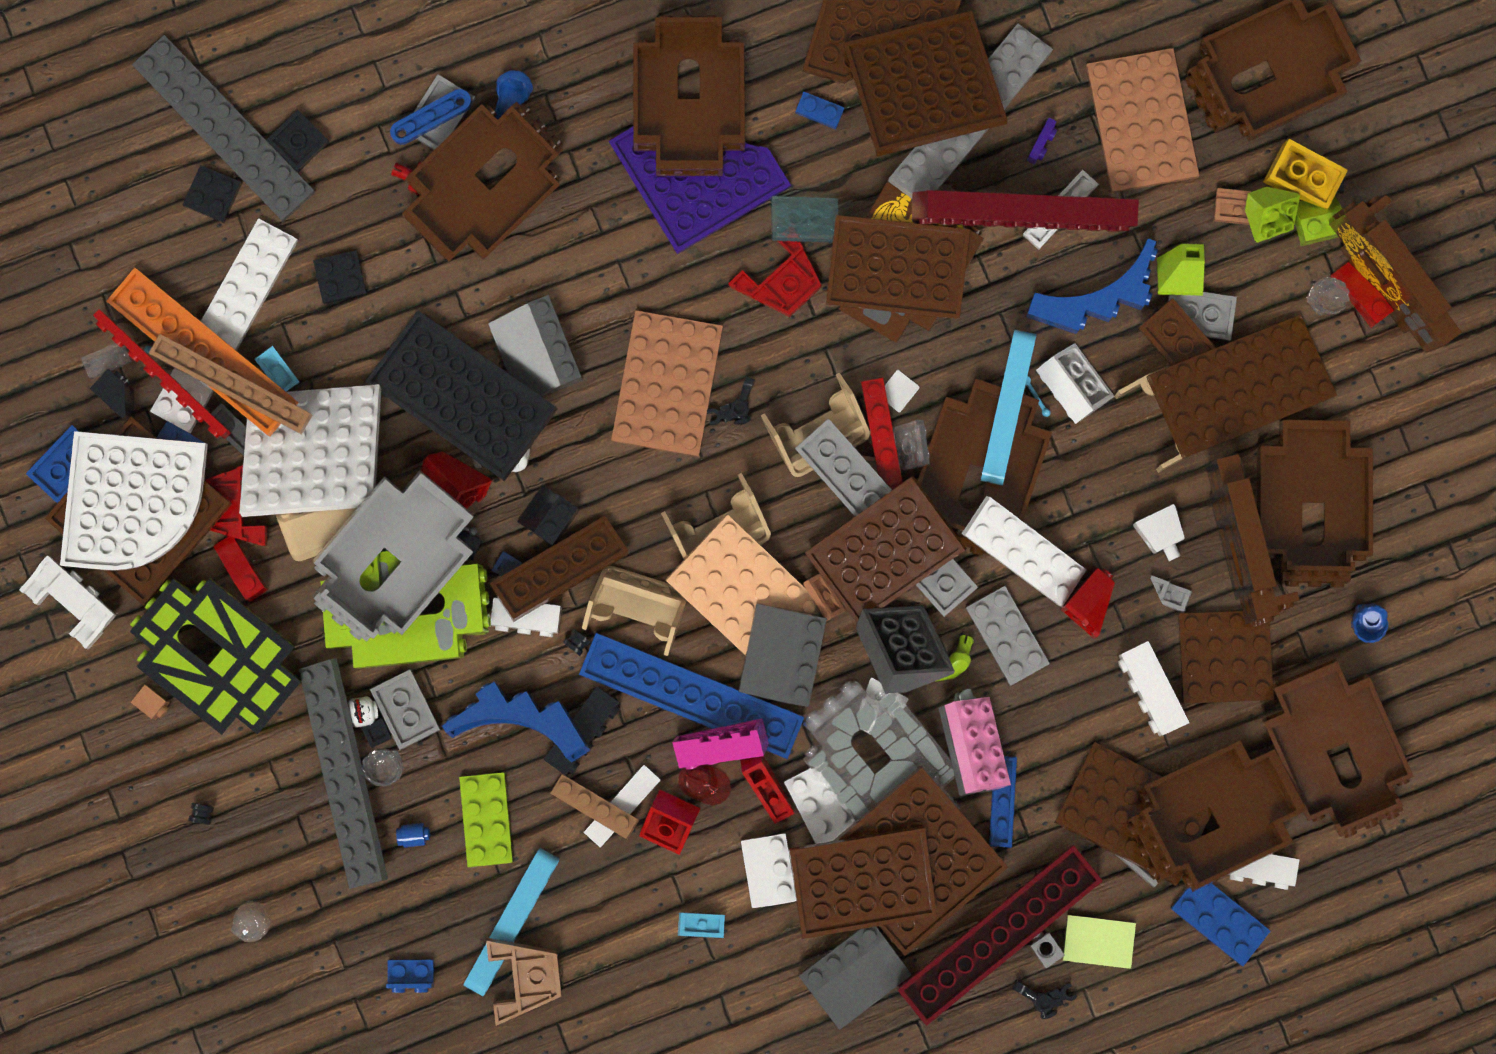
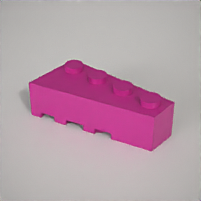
M763 718L676 736L672 742L679 768L686 767V769H694L699 765H713L719 762L764 756L769 745Z

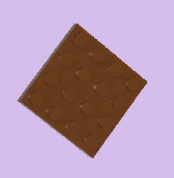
M1243 611L1178 614L1183 704L1274 700L1270 623L1253 627L1252 623L1246 624Z

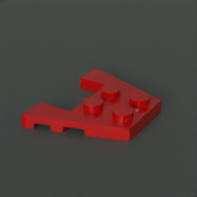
M790 225L776 238L777 242L791 255L760 285H757L743 270L728 283L730 288L788 317H791L822 288L794 228Z
M243 465L229 472L206 479L209 484L232 503L210 531L257 545L268 546L267 526H244V517L239 513Z

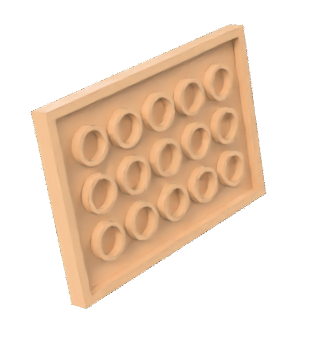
M727 514L665 580L745 656L756 603L816 615L820 612L806 588Z

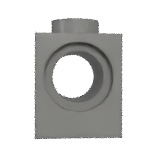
M1040 932L1032 939L1033 942L1029 944L1044 968H1048L1065 956L1049 932L1045 934ZM1043 942H1049L1051 945V951L1046 955L1041 954L1039 950Z

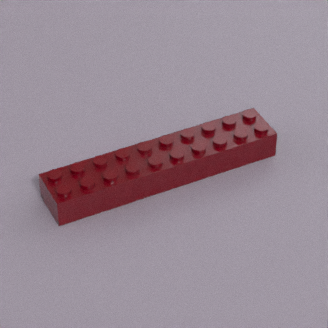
M926 190L912 192V219L919 220V224H962V226L983 225V227L1004 226L1005 228L1024 227L1030 229H1080L1086 231L1107 230V232L1129 231L1130 227H1138L1139 199Z
M1074 845L1069 846L896 989L927 1026L1097 887L1103 880Z

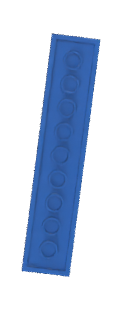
M598 633L594 636L579 673L583 677L711 729L763 718L769 742L766 751L788 759L804 720L803 716L746 693H741L729 686Z

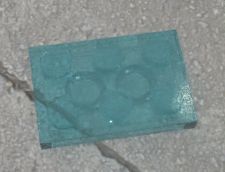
M772 196V241L833 243L836 215H838V198Z

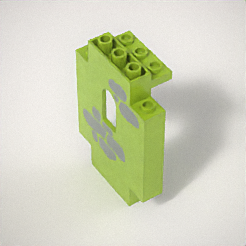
M389 551L380 552L382 583L401 562ZM480 564L462 565L439 591L445 599L443 610L437 614L418 616L403 635L398 631L394 634L383 625L379 627V633L374 639L370 637L367 642L363 638L358 640L349 632L351 629L339 630V624L332 619L333 614L326 609L325 612L323 611L326 648L352 647L353 667L359 669L464 658L467 644L466 640L463 639V635H486L485 633H489L488 627H491L490 614H487L486 607L489 604V594L485 591L484 583L487 582L486 569H483V565Z

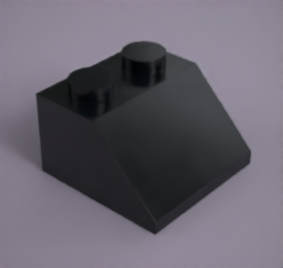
M107 369L90 387V390L122 419L128 421L131 416L135 418L134 390L129 386L131 381L117 370L113 373Z
M542 486L517 522L551 546H554L579 513V509L560 495Z

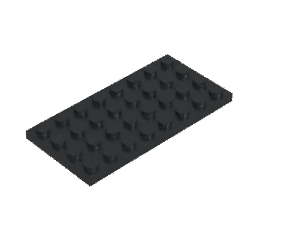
M417 311L365 381L368 385L379 384L382 395L503 481L507 479L558 410L556 406L420 311Z

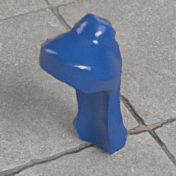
M509 70L498 77L496 82L498 101L495 109L497 115L495 118L498 120L514 103L518 102L521 104L528 100L533 91L531 79L524 72Z

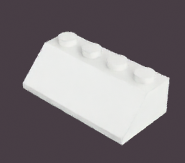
M1149 641L1119 655L1120 660L1118 664L1123 673L1127 672L1130 678L1128 684L1132 692L1138 693L1141 699L1138 701V704L1143 713H1148L1151 719L1148 723L1154 734L1158 733L1159 736H1162L1189 723Z

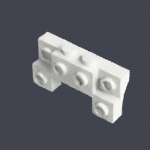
M47 555L19 590L31 598L36 605H40L49 594L52 595L76 618L81 620L69 634L76 638L85 649H90L104 633L102 631L117 615L97 597L99 595L98 591L90 585L86 587L81 583L83 580L81 576L74 571L71 573L66 571L52 557Z

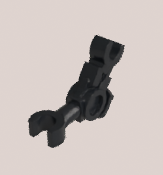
M746 376L739 399L737 398L730 404L720 406L721 410L714 408L707 410V414H717V419L711 421L710 425H718L723 419L725 423L735 418L739 419L734 422L735 425H744L751 421V418L748 416L749 406L747 400L755 379Z
M1017 981L1012 988L1032 1001L1035 1009L1041 1012V1019H1049L1055 1016L1057 1010L1051 1011V1009L1064 1005L1063 1000L1073 1001L1077 998L1076 994L1066 995V989L1072 987L1071 983L1063 984L1060 990L1056 988L1046 993H1036Z

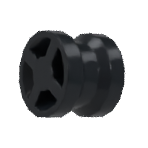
M573 629L571 636L563 641L565 645L579 656L583 653V648L591 643L576 629Z
M191 803L192 814L189 816L188 821L211 825L210 813L213 812L214 807Z

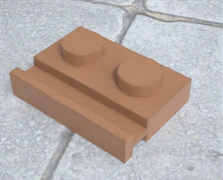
M1217 188L1214 221L1249 225L1245 207L1248 193L1252 191Z
M821 574L803 583L823 617L827 618L826 622L847 611Z

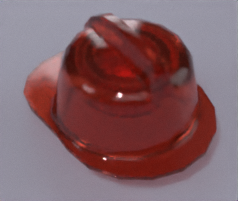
M699 765L694 769H686L684 767L679 773V788L690 798L704 804L718 805L724 802L730 795V780L717 769L707 765Z

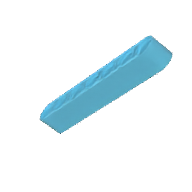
M1014 330L981 481L1003 486L1037 334Z
M539 848L489 938L514 943L560 858ZM486 944L463 986L484 996L504 960L488 962Z

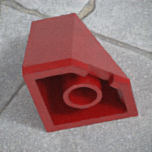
M443 451L428 455L424 459L421 468L425 475L466 509L475 500L479 503L486 496L492 482L489 477Z
M1097 568L1060 609L1093 639L1100 635L1115 584L1111 580L1113 576L1104 568L1102 570Z

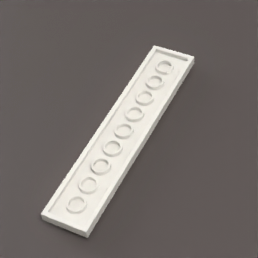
M258 218L204 314L201 322L236 351L294 250L298 239ZM174 368L171 376L203 407H206L214 391L205 383ZM163 388L150 412L191 433L198 421L192 415L194 410L189 406L184 408L175 399L178 396L172 390L168 393Z

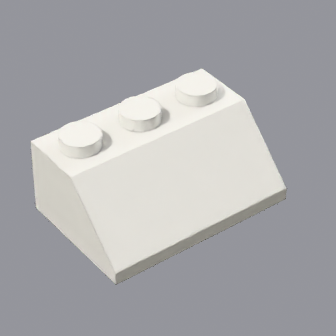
M1076 343L1051 357L1036 370L1041 380L1046 383L1055 399L1060 402L1067 415L1075 424L1115 397Z
M786 834L741 841L752 908L796 902Z

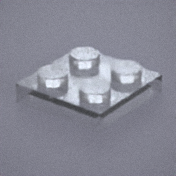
M915 420L894 427L893 434L900 472H906L930 464L924 420Z

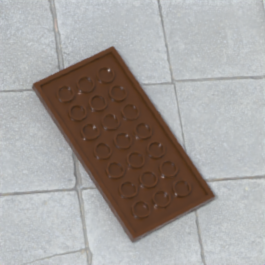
M1301 315L1146 377L1182 459L1337 396Z

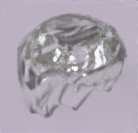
M1324 277L1311 287L1307 302L1310 303L1313 310L1319 316L1323 314H1337L1346 308L1345 303L1350 301V291L1341 280L1333 277Z
M380 749L370 752L363 759L362 769L364 777L372 784L388 786L400 779L403 772V763L397 750Z
M248 901L240 905L236 910L230 930L244 942H257L268 932L271 924L269 912L259 902Z

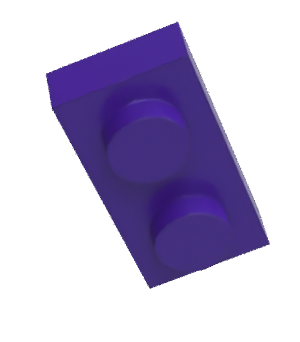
M1048 118L1027 159L1028 162L1035 165L1038 159L1042 161L1048 150L1044 147L1047 140L1052 142L1058 130L1054 128L1057 121Z

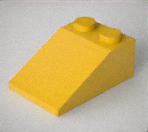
M1288 139L1282 144L1263 183L1275 189L1298 193L1300 200L1328 209L1348 170Z

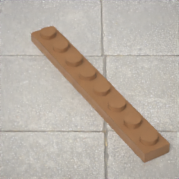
M159 334L149 351V354L301 435L313 416L300 407Z

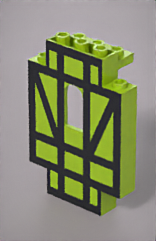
M211 578L208 581L204 579L195 589L198 592L196 595L190 591V588L185 584H181L176 579H173L171 582L167 580L159 589L162 592L157 599L153 597L144 607L147 609L146 613L142 617L138 615L130 624L133 627L130 633L151 649L149 652L146 649L137 659L140 663L136 667L221 735L236 718L256 734H259L301 683L297 676L281 664L295 646ZM186 624L196 626L223 648L209 665L180 643L178 631L182 626Z

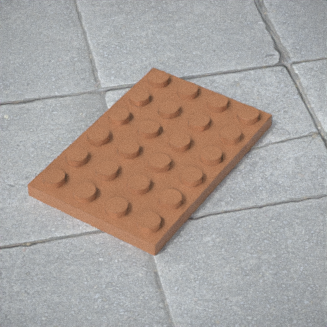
M1174 48L1088 63L1086 69L1111 194L1198 178L1199 172Z
M635 310L611 438L612 442L699 457L723 326Z

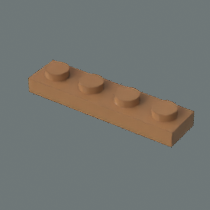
M563 774L550 793L627 840L639 822L637 818Z

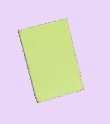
M1067 915L1063 950L1065 956L1063 961L1131 969L1136 923Z

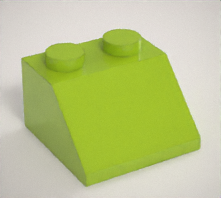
M1334 196L1328 209L1303 200L1299 201L1295 226L1301 246L1339 238L1329 225L1335 220L1332 216L1343 209L1336 196Z

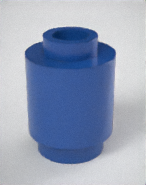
M424 823L402 825L401 828H396L398 846H404V848L424 846L427 840H430V829L425 827Z

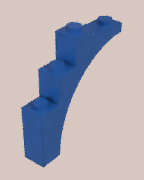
M1147 239L1141 254L1133 266L1117 281L1099 291L1076 297H1053L1035 293L1026 317L1077 334L1079 329L1083 330L1088 317H1085L1084 314L1109 322L1112 317L1116 318L1120 307V305L1116 304L1117 302L1139 310L1144 305L1148 306L1152 297V293L1149 292L1151 286L1142 282H1147L1151 269H1148L1150 260L1154 261L1158 251L1157 248H1154L1156 241Z
M495 682L487 683L480 688V691L476 693L479 699L478 703L474 702L468 705L464 712L451 716L447 719V723L442 725L446 734L452 738L483 725L515 724L540 732L551 739L571 763L590 751L566 708L559 701L546 705L544 711L541 712L535 700L527 691L516 694L512 701L509 702L501 687Z

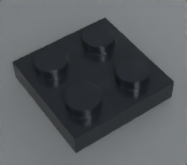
M298 110L266 140L298 173L329 143V140Z
M200 165L183 202V206L221 223H225L242 183Z
M356 250L313 260L323 304L367 295Z

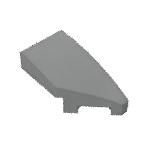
M1151 576L1150 579L1162 604L1185 613L1192 591Z

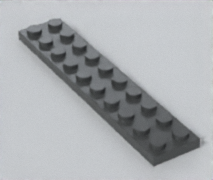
M165 35L132 64L282 222L289 218L315 193L308 183Z
M337 658L299 669V674L349 889L387 880L388 876Z

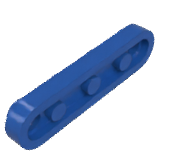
M456 89L395 122L390 129V135L397 144H407L466 112L471 107V97L467 91ZM459 99L465 100L463 105H458L457 101ZM400 131H406L404 137L398 136Z

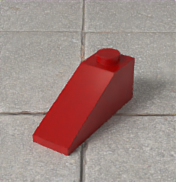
M1349 262L1330 275L1371 328L1394 311L1383 295Z
M228 536L213 546L245 600L251 602L269 590L234 537Z
M765 757L741 759L743 775L773 822L776 824L795 814Z

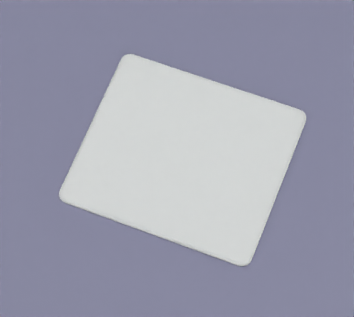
M897 370L885 385L888 404L896 411L901 412L920 387Z

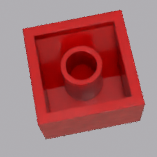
M659 790L639 836L680 855L701 808Z

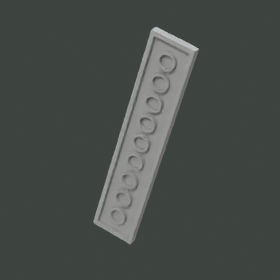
M1019 24L1013 28L988 58L1004 110L1053 50ZM988 129L914 147L889 177L888 182L911 199L912 192L938 191Z
M827 419L795 448L854 516L891 491V488L830 419ZM953 559L916 584L944 617L978 588Z

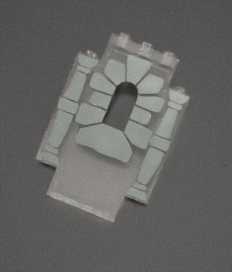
M849 681L841 687L840 694L836 697H829L824 701L822 709L818 712L814 710L805 718L806 722L803 725L820 745L818 747L813 746L806 751V757L803 760L854 822L919 766L927 772L958 809L961 808L944 788L945 785L955 778L951 759L897 693L885 694L882 688L875 694L876 698L872 700L857 681L853 683ZM859 730L868 731L892 759L875 774L851 745L852 736Z

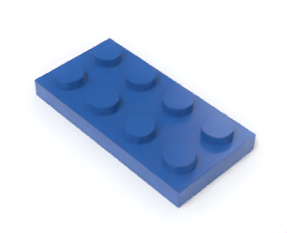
M1212 883L1192 892L1191 888H1186L1170 908L1242 967L1271 932Z

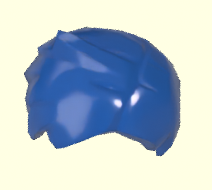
M1373 603L1357 605L1351 621V627L1355 635L1365 643H1374L1381 640L1388 629L1387 611Z

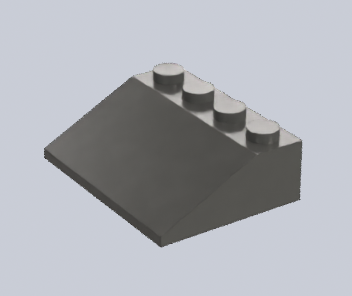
M549 295L529 302L488 323L508 374L541 397L583 381Z
M756 603L739 692L809 707L827 618L821 615Z
M924 606L862 610L856 630L885 694L908 692L954 674L955 670Z
M870 927L855 931L801 972L799 977L840 1030L912 974L877 927Z

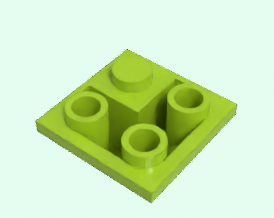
M1264 187L1248 193L1245 212L1254 240L1257 243L1294 230L1300 200L1298 193Z
M1180 244L1157 258L1158 295L1203 296L1204 244Z

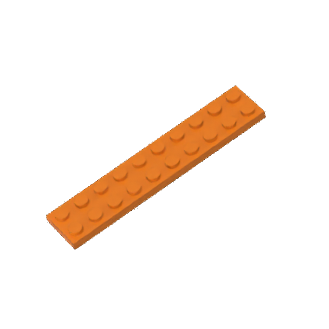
M136 268L129 273L106 301L154 342L159 334L284 400L294 405L299 403ZM210 387L269 437L280 426V423Z

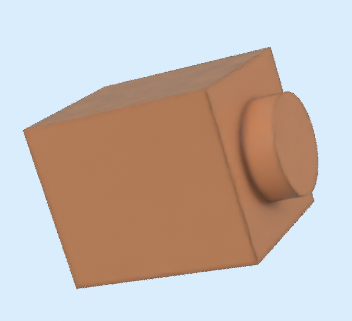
M144 685L131 701L134 706L154 720L158 717L161 719L169 710L167 706L170 702L149 685Z

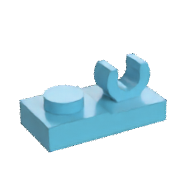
M273 346L254 358L267 377L284 391H288L299 383L297 377Z
M679 912L678 936L724 938L725 915Z

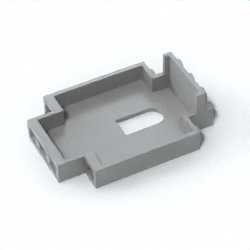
M421 470L403 490L399 489L384 476L313 559L316 565L314 567L315 570L323 576L329 575L313 594V598L316 600L314 604L324 612L326 609L333 614L332 619L339 625H347L351 629L349 632L358 640L363 638L367 642L370 637L374 639L379 633L380 625L384 621L386 622L385 626L395 634L398 631L403 635L473 553L472 548L457 537L474 517L473 514ZM386 548L401 562L378 589L367 591L360 585V576L382 549Z

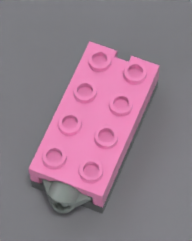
M971 689L956 693L954 701L939 707V712L959 796L995 791L1011 785L990 697L976 698Z

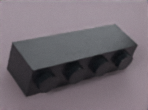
M599 687L595 688L573 718V722L590 748V751L594 746L591 744L596 736L600 738L607 727L604 725L609 718L613 720L620 711V708L617 707L620 703ZM554 744L543 759L565 776L569 773L573 775L580 765L577 762L579 758L571 763L556 744Z

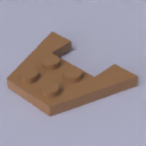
M486 938L488 962L507 959L512 961L516 999L493 1001L496 1026L561 997L556 950Z

